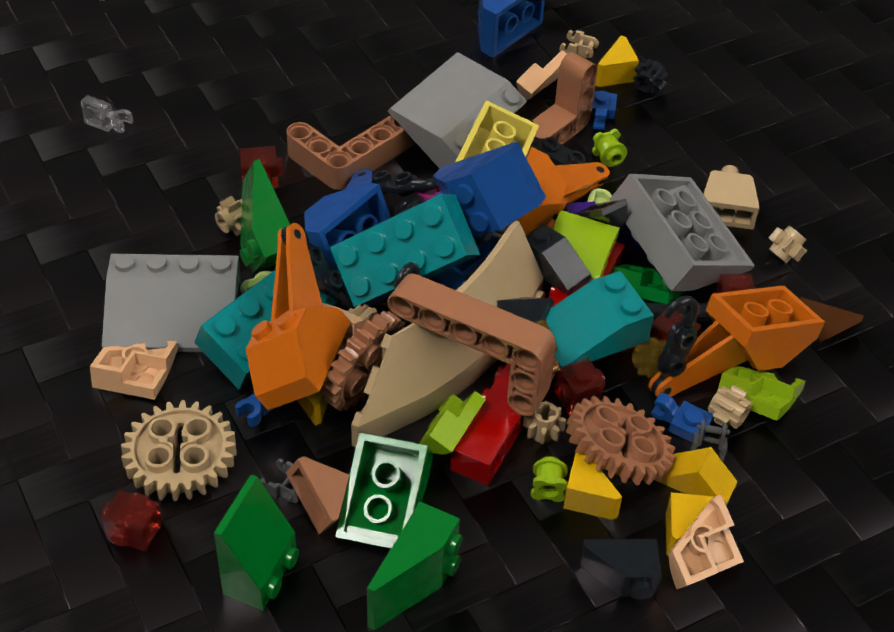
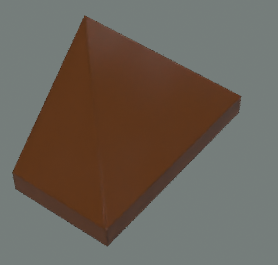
M800 298L804 304L825 321L818 337L820 343L862 322L863 315L806 298Z

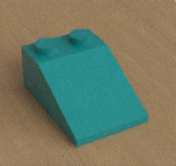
M618 271L590 281L550 309L542 326L549 329L556 339L554 361L563 372L648 342L654 315L623 273Z

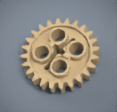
M185 400L180 402L178 408H174L171 402H167L166 410L161 411L160 408L154 406V415L150 416L142 413L143 423H131L133 432H125L126 443L121 444L123 467L126 469L128 479L134 480L136 488L144 486L146 495H150L157 490L159 500H162L167 493H172L173 500L177 501L180 493H185L186 497L190 500L193 496V490L197 489L201 494L205 495V485L209 484L217 488V476L227 478V467H234L233 456L237 455L235 433L231 431L229 421L223 422L221 412L213 415L212 406L210 405L201 411L197 401L191 408H186ZM183 427V443L180 445L181 467L180 472L175 473L177 469L176 456L179 450L178 429Z

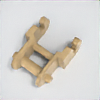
M569 30L567 39L575 44L570 43L566 49V44L562 43L560 51L563 50L565 53L572 51L584 58H591L594 54L593 49L598 47L599 41L595 37L584 35V32L578 30L572 36L573 31Z

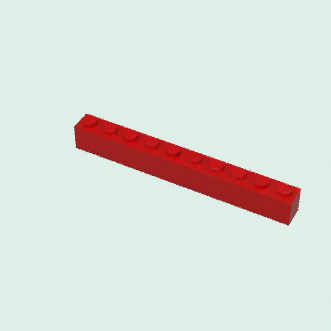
M615 242L602 277L612 274L614 266L622 265L624 244ZM587 281V282L584 283L582 286H580L578 289H580L581 287H583L584 285H586V284L589 283L590 281ZM552 285L549 292V298H552L554 301L552 307L571 294L568 295ZM553 361L551 381L559 370L555 361ZM508 363L506 366L501 365L498 368L491 389L486 388L481 395L486 398L485 402L454 450L448 453L451 455L450 470L486 486L489 485L524 427V416L510 408L507 401L511 366Z

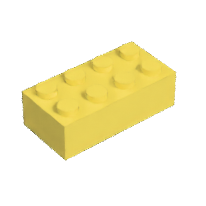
M486 100L455 162L517 141L526 157L539 125Z

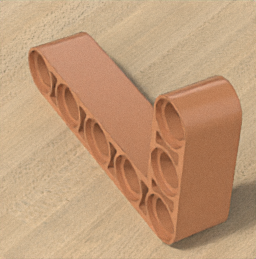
M572 51L565 55L559 66L555 104L532 120L535 124L539 125L535 134L536 137H551L563 145L587 125L592 112L597 76V65Z
M391 115L340 147L312 126L303 122L293 123L286 130L288 156L327 186L336 190L345 189L356 172L363 169H370L373 172L417 144Z
M413 273L407 274L387 300L388 307L396 316L511 364L507 396L510 408L520 415L531 416L535 413L549 391L556 339L549 329Z

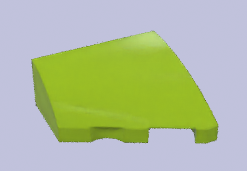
M560 210L553 230L567 238L591 273L589 281L602 277L607 267L608 257L618 238L619 227Z
M735 366L722 373L718 389L722 388V386L731 389L735 385L747 392L746 397L753 404L750 409L751 411L777 421L796 401L804 389L806 381L795 378V382L789 385L779 381L774 373Z
M474 391L467 399L462 401L452 393L439 407L438 410L440 412L430 423L427 432L419 444L428 445L435 454L451 453L486 398Z

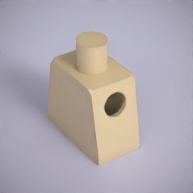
M727 165L721 171H711L703 195L724 224L730 227L754 230L759 211V202L753 177L747 174H739L738 168L733 165Z

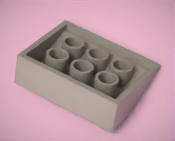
M457 52L394 104L388 112L440 168L455 163L486 100L512 113H516L527 101L507 79Z
M629 174L610 198V201L627 200L628 208L625 223L632 232V237L641 245L647 254V259L655 266L662 276L664 284L671 291H694L749 271L755 266L691 177Z
M111 254L106 277L102 349L110 346L128 347L141 343H146L147 350L167 348V341H177V352H202L194 343L200 326L240 296L241 274L239 256Z

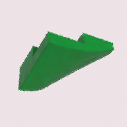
M629 264L614 266L613 273L618 271L623 273L642 299L667 305L672 303L673 300L678 299L685 292L671 291L664 284L663 278L657 269Z

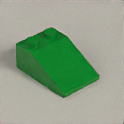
M260 159L252 163L243 179L240 243L242 249H240V256L246 267L250 266L253 274L276 265L278 231L290 225Z
M359 432L335 537L391 549L419 501L422 502L434 455L429 446Z
M251 474L216 528L214 538L223 595L263 611L269 599L277 597L282 586V577L287 569L292 570L299 556V549L296 548L294 530L260 479Z
M419 501L367 587V628L375 631L441 588L448 575L454 576L461 561V556L457 555L463 536L459 534L460 518Z

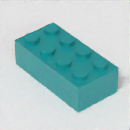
M439 194L330 247L354 307L358 305L363 306L364 304L370 306L389 297L395 290L394 283L398 273L408 262L417 263L420 269L419 275L429 279L480 255L456 194Z
M275 270L203 323L194 342L238 390L252 380L245 350L252 337L251 332L260 322L265 320L271 321ZM319 291L322 303L335 307L338 305L339 302L336 299Z

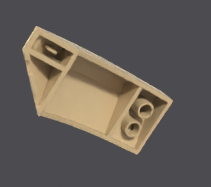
M516 220L510 224L486 260L456 291L497 307V300L521 297L545 298L546 293L542 291L544 277L519 221ZM411 323L392 336L385 333L381 343L382 363L380 367L373 366L364 389V393L369 394L367 403L361 412L356 411L351 424L352 446L356 447L359 432L383 437L428 416L437 410L452 393L457 396L473 384L498 359L414 323Z

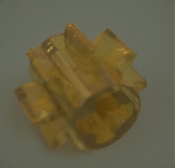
M649 338L648 342L643 343L644 345L634 346L632 362L638 369V375H647L648 378H653L660 372L658 370V358L663 352L667 341H657V338Z

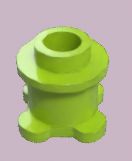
M612 129L606 133L598 132L593 137L595 145L592 148V152L595 156H600V161L607 167L619 165L627 155L626 146L618 141L621 134L617 129Z
M552 456L544 457L535 462L533 465V473L536 475L533 479V486L535 488L531 489V497L536 500L564 501V490L567 489L568 482L564 479L568 473L567 465Z

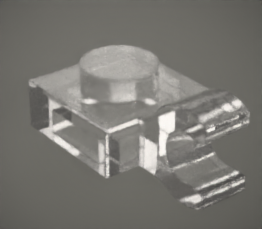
M86 95L80 101L84 122L88 125L109 132L112 128L117 132H124V122L133 123L132 113L128 110L112 111L110 103Z

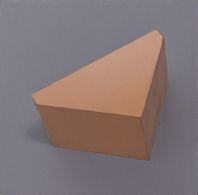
M303 456L297 459L285 473L317 532L321 534L339 518L350 475Z

